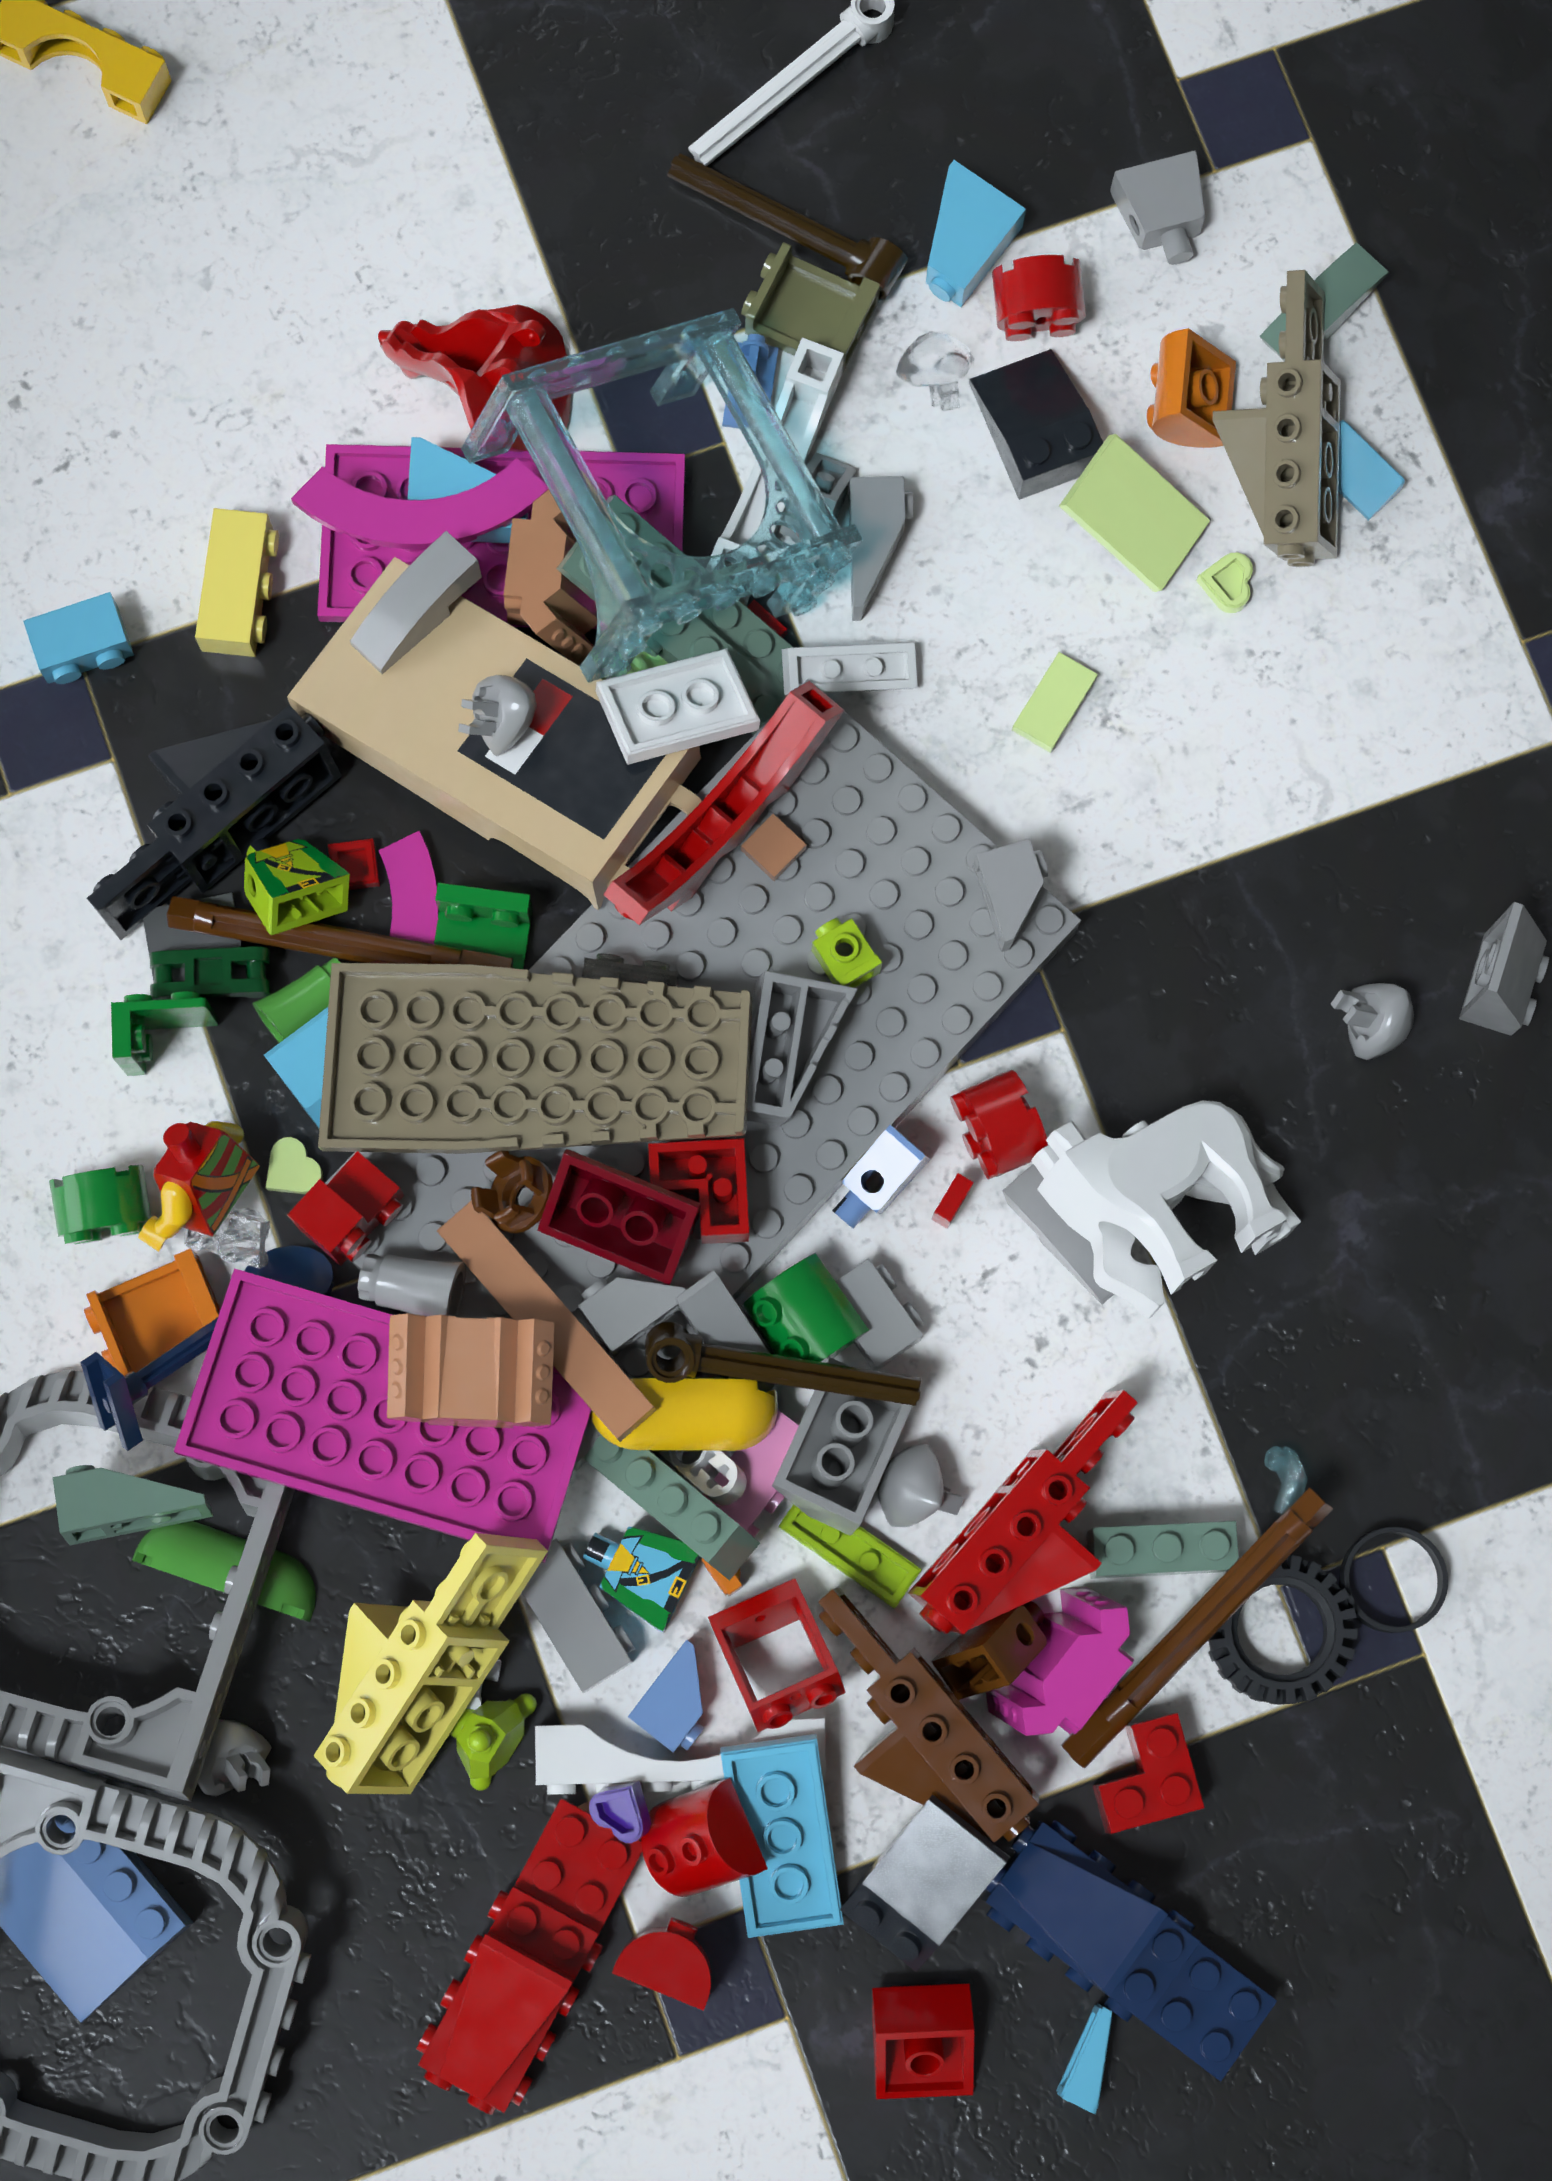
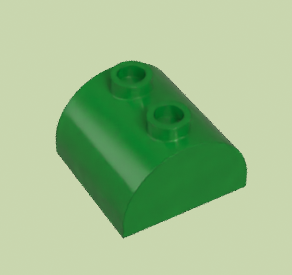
M816 1253L804 1258L776 1276L751 1295L741 1306L775 1355L827 1363L830 1357H836L869 1331Z

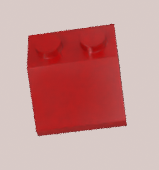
M970 1984L872 1988L876 2099L973 2095L974 2021Z

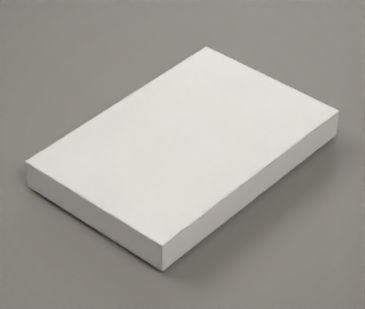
M727 648L596 682V694L627 765L759 730L760 719Z

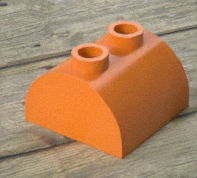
M1189 328L1177 330L1164 336L1160 342L1159 362L1154 363L1151 367V380L1156 388L1155 404L1150 405L1147 409V422L1153 432L1159 438L1181 446L1196 448L1224 446L1212 420L1213 411L1232 410L1236 361Z

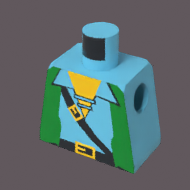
M634 1527L627 1528L620 1544L594 1533L583 1555V1559L607 1570L599 1586L601 1590L663 1633L700 1558L696 1552L682 1541Z

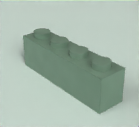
M601 1435L596 1439L594 1446L583 1457L584 1460L729 1581L760 1544L743 1527L649 1450L625 1449L614 1445Z

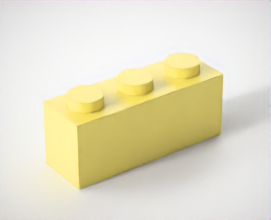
M213 508L195 634L202 652L256 657L257 643L265 642L267 617L261 615L263 600L271 599L273 588V575L267 572L269 557L277 556L279 545L278 530H273L269 516L266 513Z

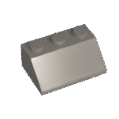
M831 1357L828 1359L827 1362L831 1364L848 1366ZM815 1390L772 1487L807 1516L851 1536L863 1521L912 1405Z

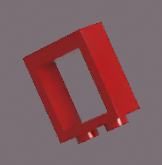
M795 1578L708 1617L757 1732L767 1728L775 1729L782 1727L793 1716L811 1708H824L833 1703L838 1696L846 1693L839 1671ZM800 1620L823 1672L757 1701L735 1648Z

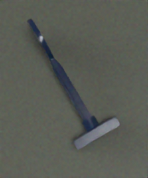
M292 1245L274 1248L258 1256L245 1269V1272L327 1296H330L334 1287L332 1265L322 1253L310 1247ZM218 1317L136 1373L130 1371L124 1376L97 1352H94L80 1362L99 1426L106 1431L116 1424L121 1445L127 1451L143 1441L133 1404L147 1396L148 1389L208 1349Z

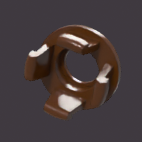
M498 1151L485 1160L486 1166L497 1175L491 1189L482 1187L472 1188V1205L476 1212H483L491 1217L493 1223L498 1228L509 1233H521L532 1228L541 1219L553 1186L552 1175L548 1167L536 1158L529 1156L516 1157L510 1155L509 1151ZM524 1185L534 1192L528 1207L515 1204L517 1193Z

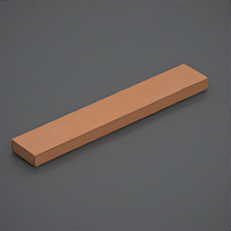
M472 1201L466 1204L437 1230L439 1235L512 1319L525 1320L535 1318L555 1322L553 1366L619 1442L656 1411L654 1406L483 1212L478 1213L474 1210Z

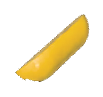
M632 1378L630 1380L654 1406L656 1411L627 1437L619 1442L592 1410L590 1415L595 1428L605 1439L625 1449L735 1451L757 1445L771 1432L778 1413V1395L775 1389L767 1393L758 1390L757 1381L748 1379L685 1378L676 1383H665L656 1378Z

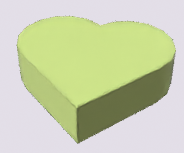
M1238 552L1229 553L1199 574L1196 581L1219 609L1227 613H1237L1246 606L1250 597V587L1247 583L1253 572L1252 563L1244 554Z
M285 1137L273 1145L266 1181L267 1190L306 1194L319 1179L323 1181V1171L320 1165L314 1159L308 1157L305 1146L298 1139Z

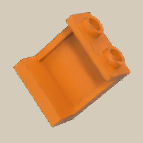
M191 1248L173 1255L175 1261L103 1292L98 1293L94 1290L86 1294L90 1303L89 1307L84 1308L87 1321L94 1334L102 1333L108 1349L101 1351L102 1357L124 1376L130 1371L138 1372L219 1316L221 1309L198 1254Z

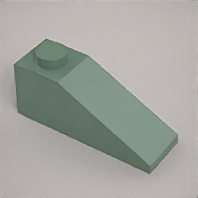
M79 1465L67 1469L66 1475L53 1477L59 1531L69 1545L213 1517L212 1507L204 1494L104 1468L95 1469L92 1465Z

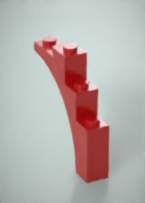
M810 681L790 691L751 745L701 803L651 852L613 880L603 895L615 904V908L622 916L635 921L638 925L649 920L665 908L672 912L692 899L717 861L741 844L767 805L788 792L840 718L844 709Z

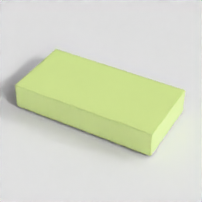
M1058 652L1014 723L1012 731L1051 753L1095 682L1098 674Z

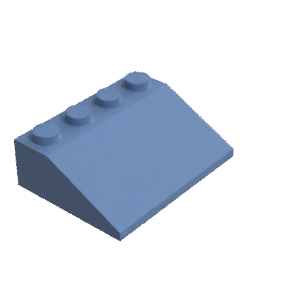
M65 1815L55 1816L56 1825L60 1830L66 1833L75 1832V1824L69 1817ZM84 1840L73 1852L65 1855H55L44 1850L36 1842L23 1846L0 1858V1927L80 2023L84 2022L194 1923L135 1852L100 1842Z

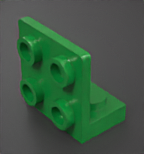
M438 883L435 901L439 914L434 944L513 958V968L524 969L533 911L530 895Z
M175 992L171 994V999L152 1000V996L147 994L124 996V1002H111L112 1058L127 1076L146 1075V1062L153 1060V1041L151 1034H146L145 1030L218 1026V1016L206 998H199V993Z

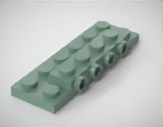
M609 496L556 569L602 607L599 612L608 622L619 628L625 626L636 636L634 639L635 644L651 656L656 657L659 655L667 663H672L727 648L760 719V729L774 715L787 696L784 695L781 649L793 647L618 496Z

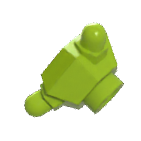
M522 1694L514 1700L486 1701L476 1710L466 1708L450 1732V1735L456 1738L458 1755L474 1789L479 1791L487 1789L491 1784L492 1775L508 1763L524 1736L525 1718L536 1709L537 1702L531 1694Z

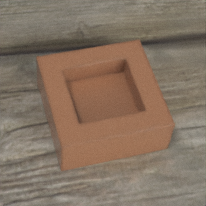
M772 814L741 845V851L775 881L806 850L807 844L778 817Z

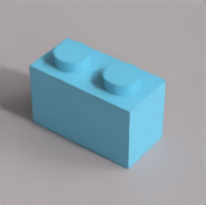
M111 592L23 620L38 668L48 684L53 682L57 684L73 682L81 677L82 672L97 667L102 670L115 668L124 663V658L134 655L119 608Z

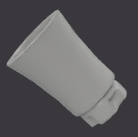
M367 1254L358 1279L359 1299L375 1301L377 1306L420 1316L442 1314L457 1317L465 1289L466 1266L464 1262H436L387 1254L385 1257Z

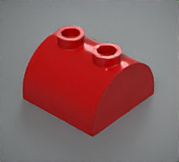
M731 1778L665 1800L654 1806L649 1812L651 1820L650 1829L641 1838L644 1860L655 1881L664 1890L675 1896H692L759 1874L768 1869Z
M674 1917L670 1918L667 1927L651 1928L633 1937L620 1953L612 1971L617 1976L703 2011L711 1989L709 1959L702 1946L694 1939L698 1927Z

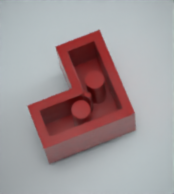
M744 1138L648 1144L650 1183L686 1198L699 1197V1203H701L702 1244L749 1242Z
M357 1151L327 1185L319 1179L287 1216L301 1232L342 1266L347 1259L354 1262L365 1252L371 1243L368 1236L379 1223L387 1226L398 1215L403 1207V1204L399 1201L404 1197V1194L399 1186Z
M1171 1713L1127 1725L1125 1728L1138 1773L1092 1785L1105 1833L1113 1834L1205 1808L1178 1713Z

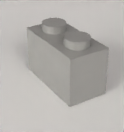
M868 1258L836 1280L842 1292L869 1329L854 1344L874 1371H878L921 1341L923 1335L919 1328L924 1325L922 1319L909 1302L902 1306L892 1292L897 1285L882 1264L874 1267Z

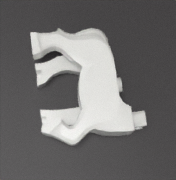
M1202 1100L1186 1105L1150 1125L1145 1120L1141 1121L1127 1130L1122 1138L1115 1139L1098 1133L1086 1140L1076 1124L1071 1121L1054 1130L1046 1139L1049 1145L1037 1152L1031 1160L1044 1178L1037 1190L1068 1226L1091 1243L1094 1253L1093 1276L1095 1282L1101 1288L1124 1298L1135 1307L1139 1314L1147 1319L1153 1317L1165 1303L1161 1272L1170 1294H1173L1180 1290L1181 1286L1190 1278H1193L1195 1281L1205 1275L1217 1261L1208 1250L1202 1249L1194 1242L1172 1212V1209L1179 1204L1185 1195L1231 1206L1236 1223L1235 1240L1241 1253L1252 1247L1254 1254L1257 1255L1286 1238L1301 1223L1300 1219L1286 1204L1273 1182L1282 1177L1285 1170L1284 1167L1263 1153L1255 1143L1243 1117L1221 1102ZM1135 1238L1149 1251L1157 1265L1143 1264L1133 1259L1131 1248Z

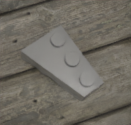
M765 971L755 983L752 1002L747 1121L780 1127L790 1119L826 1046L832 1039L838 1023L858 988Z

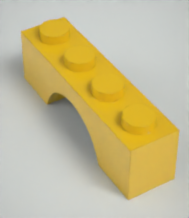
M2 0L0 2V56L29 70L34 69L47 59L57 56L72 55L87 59L102 71L101 88L108 107L148 124L172 82L165 59L160 53L147 46H142L141 49L127 43L117 32L108 28H103L101 31L88 25L75 12L70 10L60 12L48 6L45 0Z

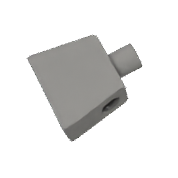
M1191 151L1115 171L1110 192L1138 247L1142 250L1163 246L1167 261L1171 265L1189 260L1193 256L1189 238L1196 237L1201 233L1205 220L1196 152Z

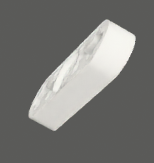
M657 1450L709 1499L718 1505H729L736 1502L746 1489L747 1479L745 1473L722 1451L702 1450V1454L696 1462L683 1464L682 1454L684 1450ZM712 1467H715L729 1480L726 1486L718 1485L707 1474Z

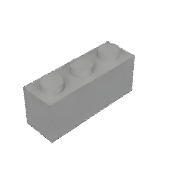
M556 1538L551 1543L546 1563H540L522 1591V1594L582 1693H585L632 1664L633 1662L628 1653L633 1651L635 1647L621 1624L613 1629L611 1628L603 1614L610 1606L596 1583L589 1588L586 1587L578 1571L585 1568V1565L573 1545L569 1543L562 1547Z

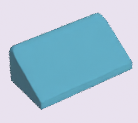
M1341 420L1338 492L1369 521L1400 492L1405 480L1346 421Z

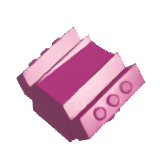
M1088 1587L1060 1589L1062 1612L1045 1613V1621L1039 1626L1047 1638V1645L1013 1683L986 1692L988 1712L1025 1736L1053 1733L1058 1726L1069 1735L1072 1733L1075 1735L1082 1729L1134 1661V1658L1121 1648L1130 1635L1126 1606Z

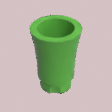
M337 958L331 959L321 967L319 965L315 966L302 977L277 992L253 1003L257 1014L278 1043L328 1007L332 963H341Z

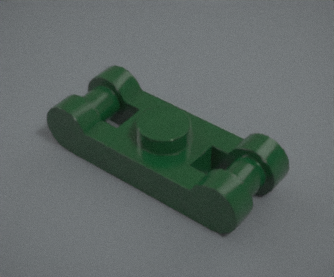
M234 947L151 952L150 969L154 970L155 982L150 985L152 1000L171 999L172 993L183 991L199 993V998H264L271 995L270 980L266 979V965L270 964V949L266 947ZM234 965L247 966V979H234ZM185 968V981L173 982V970Z

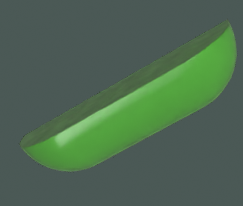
M189 1521L151 1529L138 1544L132 1561L225 1593V1582L229 1570L233 1565H239L247 1539L198 1522ZM275 1549L257 1604L310 1622L316 1602L313 1579L309 1571L299 1560Z

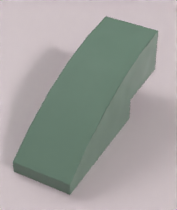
M1357 242L1314 280L1325 292L1324 339L1326 340L1330 338L1389 274V271ZM1282 313L1260 335L1262 341L1279 357V334L1281 331H1286V314Z

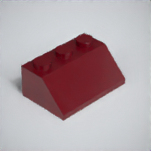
M566 1149L537 1231L670 1285L686 1254L698 1221L701 1203Z

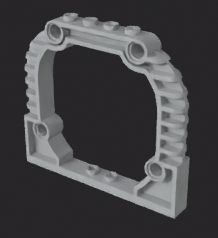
M64 1370L45 1376L40 1375L31 1378L27 1383L22 1384L10 1393L5 1392L0 1396V1476L12 1468L20 1454L25 1438L33 1433L61 1424L101 1428L83 1371ZM155 1387L148 1389V1395L133 1404L143 1440L175 1448L191 1397ZM116 1424L108 1429L118 1433ZM185 1457L191 1469L198 1477L214 1481L225 1478L233 1487L246 1514L255 1517L239 1565H233L227 1575L224 1591L229 1595L223 1612L217 1611L213 1617L209 1630V1639L213 1640L196 1692L176 1687L166 1695L136 1708H132L127 1701L119 1697L107 1696L91 1705L88 1712H81L0 1690V1747L73 1766L79 1770L104 1776L113 1781L191 1802L295 1489ZM117 1715L125 1716V1725L122 1731L113 1736L104 1735V1726L111 1717Z
M0 1747V1858L23 1846L36 1842L44 1850L52 1854L65 1855L77 1849L84 1840H91L190 1868L219 1883L243 1912L238 1932L237 1950L241 1962L252 1974L224 2076L211 2080L200 2090L184 2124L155 2133L116 2130L22 2102L17 2099V2089L13 2080L8 2075L0 2072V2159L14 2162L18 2166L39 2169L46 2174H56L70 2178L71 2181L183 2180L201 2169L215 2153L228 2155L238 2151L244 2145L254 2122H264L272 2093L264 2091L268 2075L277 2076L285 2051V2047L277 2045L281 2028L290 2030L298 2005L297 2000L290 1999L294 1982L303 1984L311 1960V1954L303 1952L309 1927L306 1917L300 1910L287 1905V1895L283 1881L268 1857V1853L238 1825H234L210 1812H203L189 1806L161 1800L158 1797L106 1784L107 1777ZM65 1815L69 1817L75 1824V1832L66 1833L60 1830L56 1825L55 1816ZM281 1928L287 1931L291 1936L292 1942L286 1945L274 1942L270 1937L269 1930ZM229 2115L237 2121L239 2127L227 2129L218 2122L217 2116Z

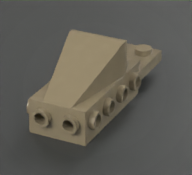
M1306 270L1287 271V286H1281L1280 308L1282 314H1286V331H1281L1279 334L1280 357L1285 359V362L1267 363V377H1262L1260 381V398L1262 404L1266 405V408L1213 411L1212 419L1263 534V544L1273 551L1278 558L1287 561L1288 566L1309 567L1315 565V559L1337 558L1341 380L1323 362L1325 292Z

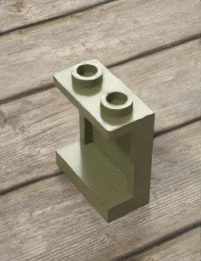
M783 242L777 255L772 252L768 255L760 275L764 280L758 292L751 290L744 302L741 315L745 316V334L762 335L766 338L765 343L778 347L780 350L795 356L802 338L844 353V372L879 303L880 284L864 277L860 286L794 257L792 255V245Z

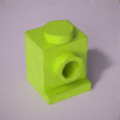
M834 918L815 931L818 939L812 942L811 951L832 984L856 988L880 974L882 962L878 955H875L852 918L843 924L839 918ZM843 942L850 944L853 948V953L846 957L840 956L835 949L837 945Z

